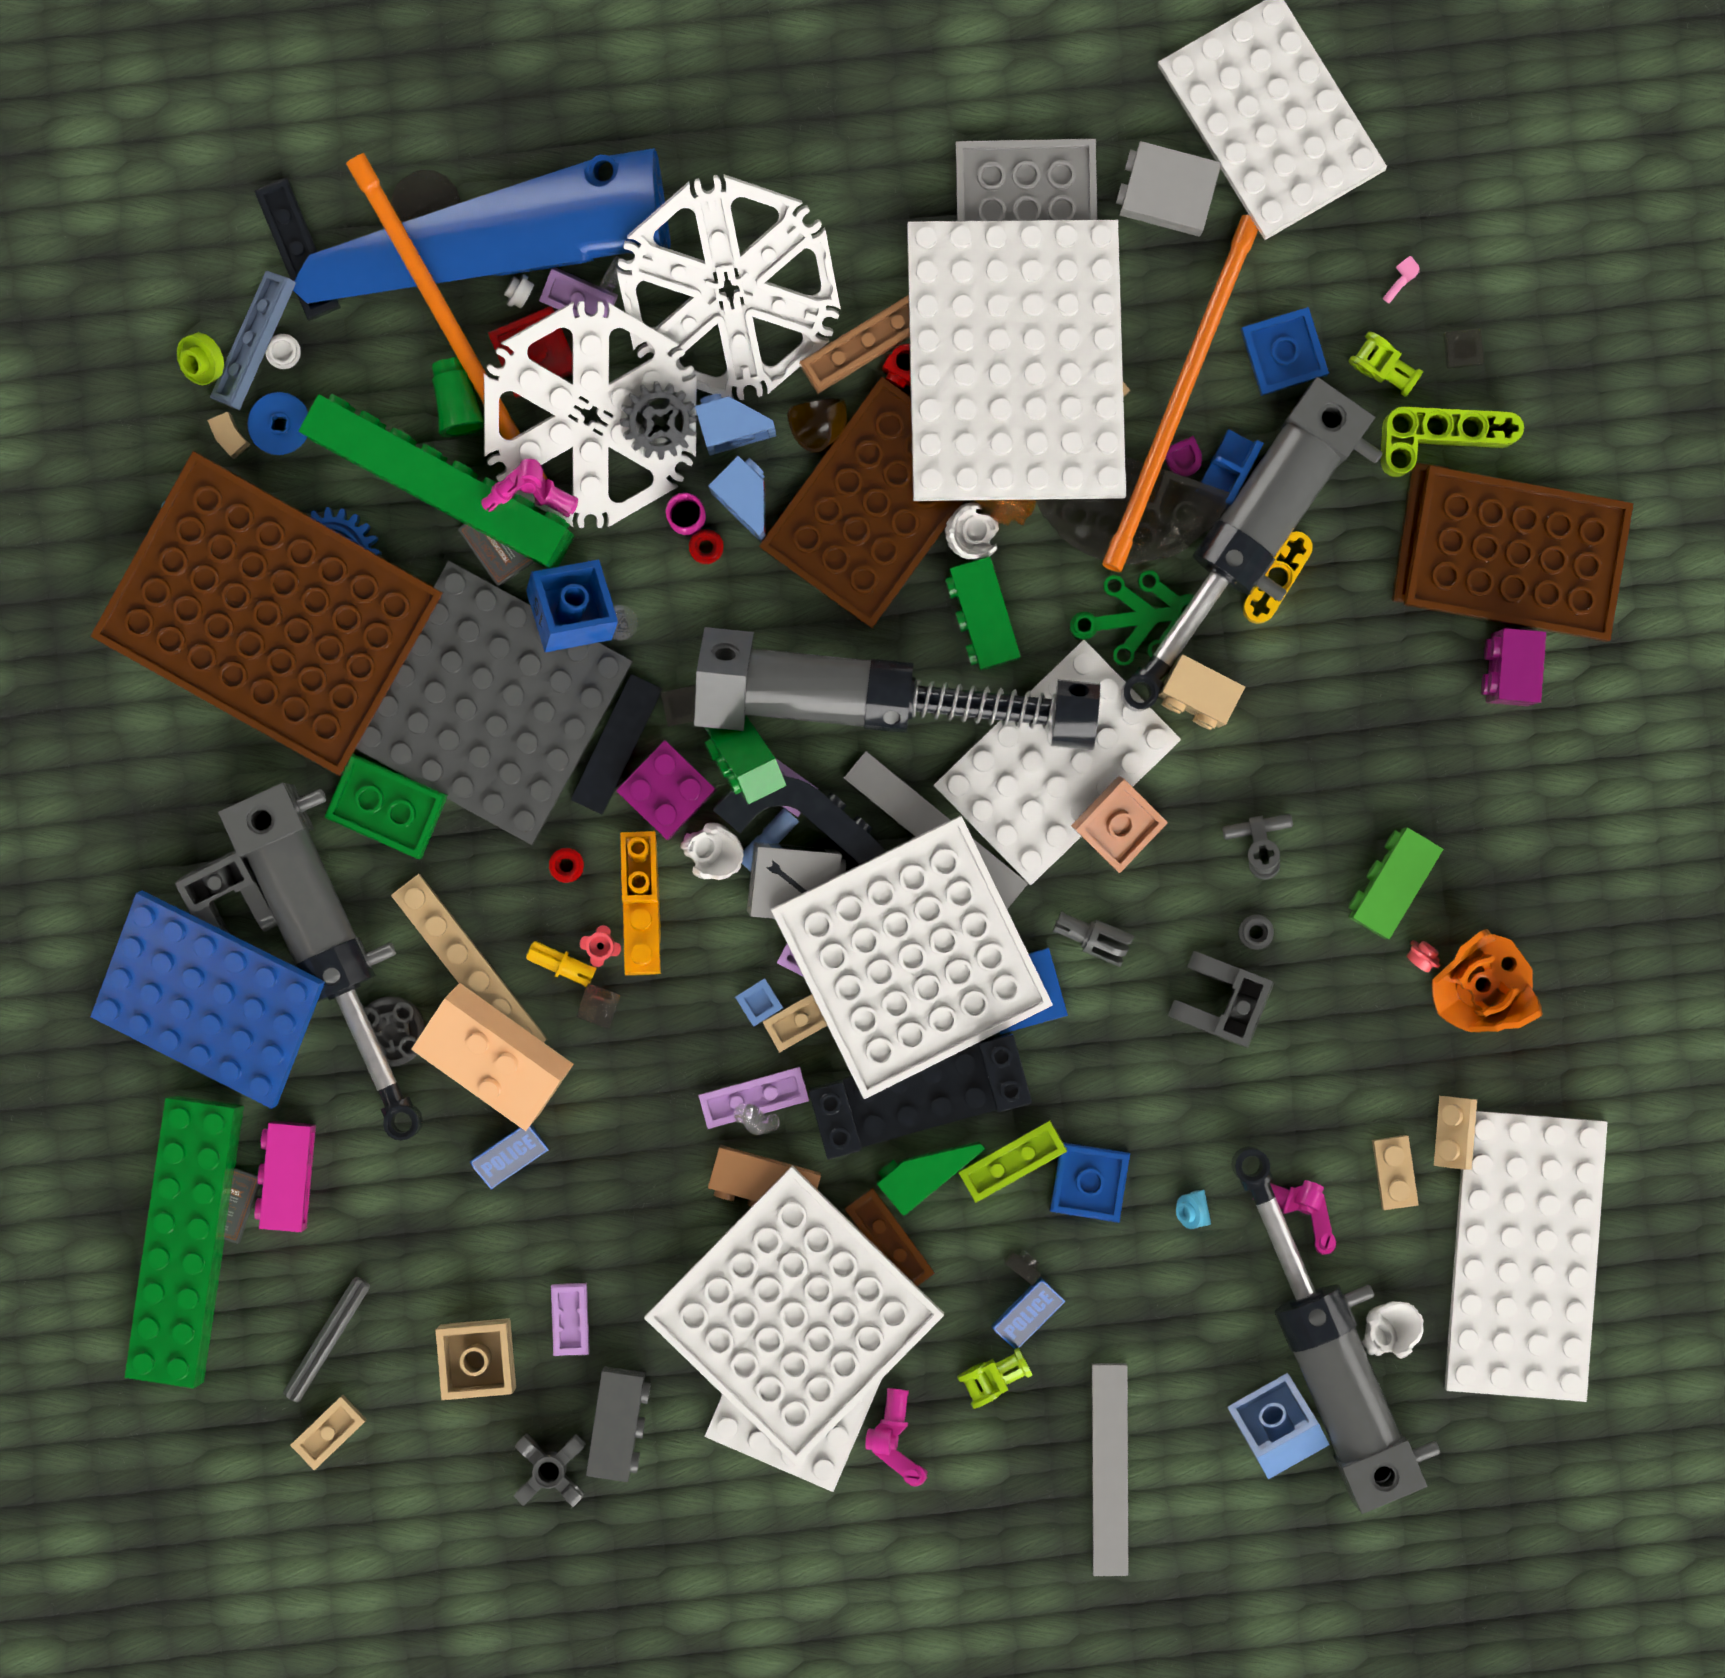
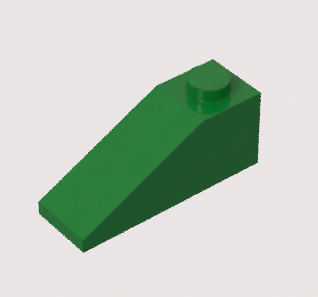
M978 1141L905 1158L898 1164L893 1159L878 1171L881 1178L877 1180V1185L899 1212L905 1216L985 1150V1148Z

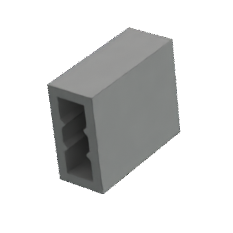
M1140 141L1137 151L1130 149L1125 167L1126 171L1131 172L1128 185L1121 183L1116 204L1122 205L1120 216L1200 237L1204 230L1221 162Z

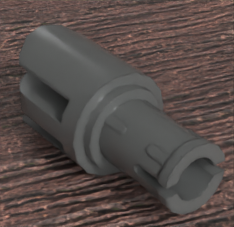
M1060 912L1059 920H1056L1053 928L1054 933L1080 942L1083 952L1121 967L1123 963L1122 957L1126 956L1129 950L1127 944L1133 942L1134 935L1097 919L1088 924L1065 914V912Z

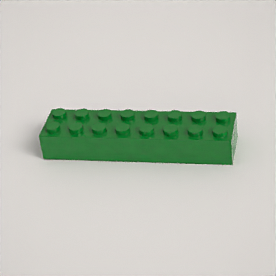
M318 394L298 431L309 440L547 569L559 567L575 537L568 530L570 524L565 519L548 510L545 516L538 513L539 507L519 494H516L514 499H510L505 504L500 503L492 512H488V509L485 510L482 507L481 501L491 493L492 487L497 482L487 477L481 482L477 480L478 474L462 463L454 460L451 466L446 463L448 458L436 449L426 444H423L421 449L416 447L417 441L401 430L392 427L391 431L388 432L385 430L387 425L380 422L381 420L363 410L360 415L355 414L356 409L338 396L331 394L327 399Z
M177 1095L165 1098L124 1378L193 1389L204 1383L225 1241L224 1234L244 1111L243 1105Z

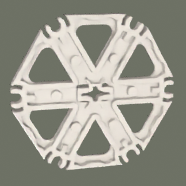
M723 174L726 181V189L724 190L721 189V181L718 175H713L715 185L712 190H703L698 178L694 182L696 195L693 196L690 190V183L687 182L627 235V239H634L640 244L638 246L632 241L624 242L623 248L631 250L635 256L630 261L619 258L618 266L624 270H632V272H624L617 269V276L625 312L642 323L636 294V287L639 282L647 281L691 296L663 322L651 328L679 344V346L673 347L667 353L670 356L677 349H683L685 352L718 324L727 365L725 373L719 377H714L694 370L690 375L682 377V380L689 379L696 374L697 389L711 394H721L723 398L729 396L734 399L732 386H735L737 397L740 400H744L743 389L745 386H754L757 396L760 397L763 393L761 381L764 380L767 385V393L769 394L800 367V361L815 353L829 342V338L821 337L817 333L819 332L824 336H832L833 329L824 326L822 321L826 317L838 319V311L826 306H835L840 309V303L825 227L821 232L812 236L811 234L816 233L820 229L821 221L817 219L810 225L802 222L803 217L810 211L807 205L801 206L796 214H794L793 211L796 207L803 204L799 199ZM738 197H745L774 207L779 213L778 221L740 254L731 212L732 201ZM680 209H691L696 215L705 261L657 245L653 238L655 231ZM804 248L811 249L815 253L821 280V289L817 294L806 295L767 282L768 279ZM734 268L738 269V277H735ZM726 271L732 285L739 286V289L734 290L733 293L734 306L730 305L729 297H727L725 292H719V289L724 287V272ZM713 272L717 273L718 281L714 280ZM740 297H743L744 304H741ZM719 301L723 302L724 308H720ZM753 317L801 332L803 335L801 344L774 366L764 364L760 356ZM630 333L633 350L641 343L646 342ZM649 343L643 344L639 347L637 356L642 358L646 353H654L652 345ZM678 358L676 360V367L679 369H683L685 367L680 363Z
M579 301L577 304L579 316L576 317L573 314L574 302H571L501 342V344L508 346L514 351L511 355L503 348L496 349V353L505 358V364L501 368H496L491 364H488L486 367L491 374L499 376L498 379L490 378L484 373V456L499 450V454L490 456L487 463L489 466L496 462L505 464V470L496 476L497 480L501 482L524 459H535L542 465L572 448V496L578 498V506L575 510L578 513L579 528H584L585 516L593 514L597 518V528H602L604 524L602 513L607 512V527L678 487L677 484L671 483L666 477L670 475L676 481H683L684 477L675 472L676 464L685 462L687 465L692 466L693 462L687 455L681 454L682 451L690 452L696 457V434L695 436L686 435L684 439L689 446L687 449L681 445L676 446L677 456L675 457L669 450L665 451L663 460H659L655 451L652 452L649 458H646L643 455L644 447L634 451L631 445L635 439L625 440L623 433L629 430V427H624L620 424V419L628 418V414L621 409L622 405H632L633 402L628 395L632 393L639 397L642 394L640 391L641 385H644L650 391L653 390L654 381H658L662 390H665L668 383L674 385V392L676 393L683 390L687 394L683 403L691 401L696 406L697 375L694 374L691 378L682 380V377L690 375L694 368L692 365H688L683 369L676 367V360L685 354L683 349L673 351L670 356L667 354L673 347L679 346V344L609 302L607 317H603L605 307L602 301H597V311L593 315H587L584 311V301ZM562 327L572 332V383L532 361L527 355L528 347L532 343ZM623 328L652 345L654 349L652 359L609 383V335L612 330ZM506 391H513L553 414L511 440L504 439L499 433V398ZM582 396V397H584L585 399H587L588 401L585 402L584 400L580 399L579 397ZM657 398L651 399L647 402L650 403ZM576 405L581 409L585 408L587 410H590L592 406L597 407L596 414L607 424L604 425L599 421L595 422L593 420L589 424H585L584 415L574 406ZM695 407L688 414L696 416ZM604 410L613 414V416L611 417L608 414L604 413ZM569 414L576 417L577 420H573L572 418L568 417ZM636 421V428L639 432L642 424ZM696 422L689 424V427L696 432ZM595 428L598 431L602 432V435H599L598 433L594 432L593 429ZM665 437L655 438L651 443H664L669 440ZM608 447L650 470L653 474L652 484L623 502L617 503L612 501L608 495ZM520 490L515 493L535 503V496L532 493H524ZM535 503V506L560 516L573 527L574 513L570 514V517H565L546 505L538 506Z

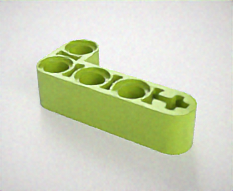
M1398 407L1388 414L1383 421L1381 467L1389 476L1401 477L1416 465L1418 444L1505 448L1521 438L1524 432V423L1517 414L1511 412ZM1400 416L1407 420L1409 425L1407 433H1399L1393 428L1392 421L1394 417ZM1435 418L1441 421L1443 424V433L1441 435H1435L1429 431L1427 426L1429 419ZM1464 420H1471L1478 426L1477 436L1470 437L1464 433L1462 427ZM1506 423L1507 429H1512V433L1506 438L1503 431H1492L1487 435L1489 428L1496 429ZM1399 451L1406 456L1407 464L1405 468H1397L1392 464V452Z

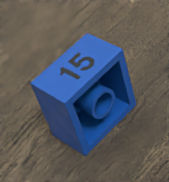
M599 560L531 572L526 592L544 652L612 640L618 619Z

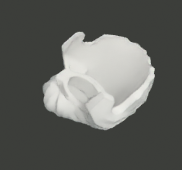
M978 503L961 505L946 523L945 533L950 549H953L955 554L965 559H983L991 556L997 550V544L991 545L989 542L998 532L999 522L991 514L976 513V509H982Z
M707 823L701 831L691 834L686 833L684 841L680 845L681 849L684 850L683 853L695 863L692 872L698 878L726 879L732 874L737 873L741 868L744 857L743 847L737 836L719 823Z
M1392 1301L1376 1306L1369 1311L1366 1317L1367 1324L1362 1344L1366 1347L1369 1355L1375 1354L1380 1356L1385 1352H1392L1400 1359L1405 1358L1413 1352V1346L1422 1337L1424 1322L1422 1315L1419 1314L1414 1305H1410L1407 1302Z

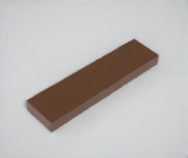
M1416 463L1410 472L1392 598L1393 602L1404 603L1426 469L1428 466L1446 469L1448 467Z

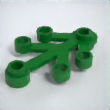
M1150 570L1145 571L1138 578L1139 588L1144 592H1152L1169 606L1155 609L1128 589L1120 576L1112 575L1103 584L1104 592L1110 597L1118 598L1135 612L1094 617L1089 612H1079L1071 619L1069 629L1076 639L1088 640L1095 635L1096 631L1137 626L1124 644L1119 645L1113 652L1114 662L1119 666H1127L1133 661L1134 652L1156 623L1171 621L1160 639L1153 641L1148 646L1147 654L1151 659L1153 656L1152 647L1163 642L1181 616L1182 607L1188 605L1195 595L1185 594L1178 596L1160 582L1157 573ZM1150 575L1154 578L1155 585L1152 588H1147L1143 585L1142 579L1144 576ZM1111 580H1116L1120 583L1121 588L1116 593L1108 589L1107 585ZM1081 619L1088 620L1091 624L1090 630L1087 632L1080 631L1078 629V621ZM1120 649L1129 651L1130 658L1128 661L1121 662L1117 658V652Z

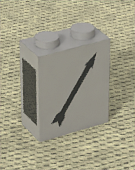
M754 842L747 903L748 914L751 917L775 919L770 909L846 872V860L841 859L842 854L836 849Z

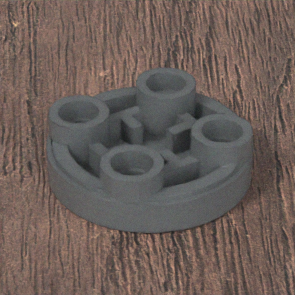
M384 997L371 1002L364 1008L390 1067L403 1065L418 1055L411 1049L425 1029L426 1024L421 1012L415 1005L403 998Z

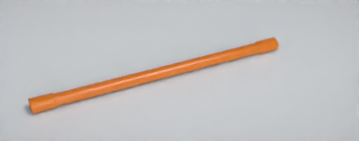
M362 153L346 162L347 167L360 190L368 198L484 404V373L486 375L487 373L384 193L379 178L366 155ZM499 398V432L504 439L511 440L518 436L520 432L501 398ZM543 471V477L547 480L548 478Z
M1249 215L1241 216L1231 241L1230 251L1118 530L1112 537L1102 565L1109 570L1122 572L1133 544V537L1246 255L1251 250L1258 233V229Z

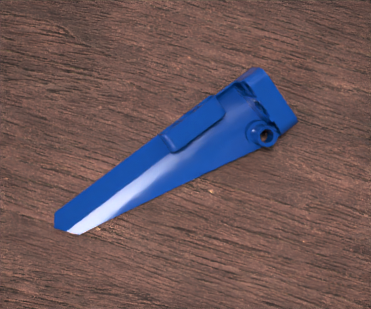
M652 148L608 156L598 155L592 160L403 222L402 224L436 284L489 275L502 276L591 262L593 258L618 254H634L631 250L623 248L624 242L632 241L638 246L640 243L634 239H627V235L665 203L658 154L656 149ZM610 163L613 167V175L609 180L601 181L598 175L599 169L603 164ZM667 220L655 231L653 238L657 245L670 249L671 240ZM383 229L309 255L295 279L296 284L293 291L309 304L417 287L386 230Z

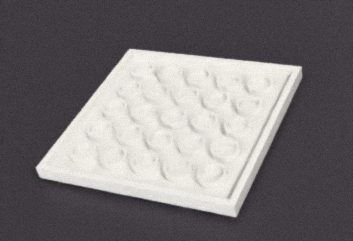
M958 816L770 909L863 1099L1053 1006L962 816Z
M792 1165L645 1315L644 1319L780 1451L797 1465L944 1316V1312Z

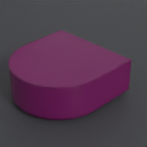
M1194 436L1171 445L1165 457L1168 469L1178 477H1189L1195 474L1201 466L1202 454Z

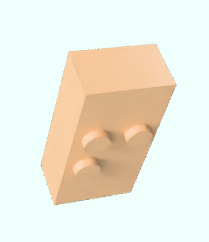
M461 983L444 998L411 1049L525 1131L540 1115L574 1065Z

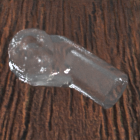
M739 1104L734 1111L735 1120L743 1123L745 1128L754 1135L774 1131L780 1124V1120L775 1114L765 1115L753 1104Z

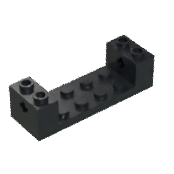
M1012 1033L982 1040L866 1099H863L853 1077L809 1088V1095L827 1160L861 1151L862 1147L994 1110L1002 1112L1032 1103L1015 1038Z

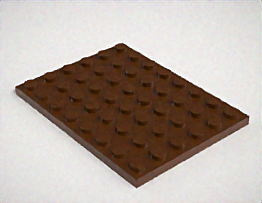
M193 451L90 637L340 776L444 592L198 452Z

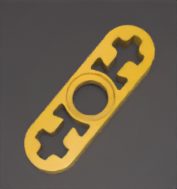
M1298 531L1290 534L1274 557V559H1277L1280 555L1284 560L1291 550L1287 546L1288 541L1294 543L1297 539L1303 542L1301 549L1305 552L1303 555L1298 553L1290 562V564L1297 566L1296 569L1293 571L1287 563L1275 560L1265 574L1268 577L1271 569H1283L1287 574V582L1283 588L1287 592L1310 557L1313 548L1311 539L1306 534ZM1256 587L1252 594L1248 595L1244 600V616L1252 623H1264L1272 618L1282 600L1275 601L1270 596L1264 605L1268 610L1267 614L1260 613L1258 616L1252 614L1254 607L1250 603L1252 600L1258 602L1265 593L1264 591H1259L1258 587Z

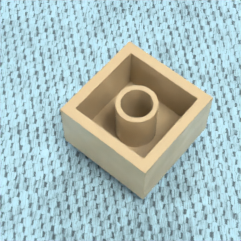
M1182 654L1171 667L1164 681L1165 685L1159 692L1158 697L1163 699L1161 705L1177 714L1185 710L1194 715L1193 722L1211 730L1212 728H1220L1227 724L1245 686Z
M510 1318L449 1323L438 1326L435 1331L441 1400L507 1395L515 1391L516 1378Z

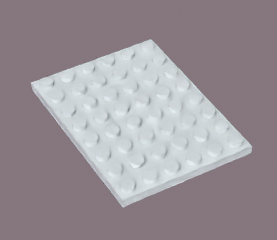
M1118 220L908 222L913 501L1125 498L1126 473Z

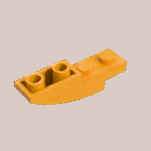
M656 831L620 832L625 975L661 974L660 902Z

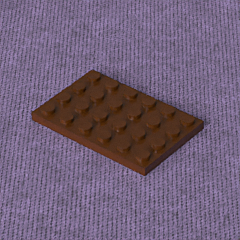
M881 377L843 429L841 435L832 444L759 545L760 549L871 629L876 625L944 531L948 519L965 502V500L913 501L911 397Z
M1428 466L1403 605L1608 642L1611 640L1634 503Z

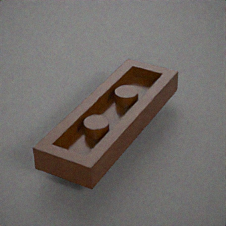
M873 1187L845 1207L846 1212L859 1230L916 1286H919L935 1274L934 1270Z

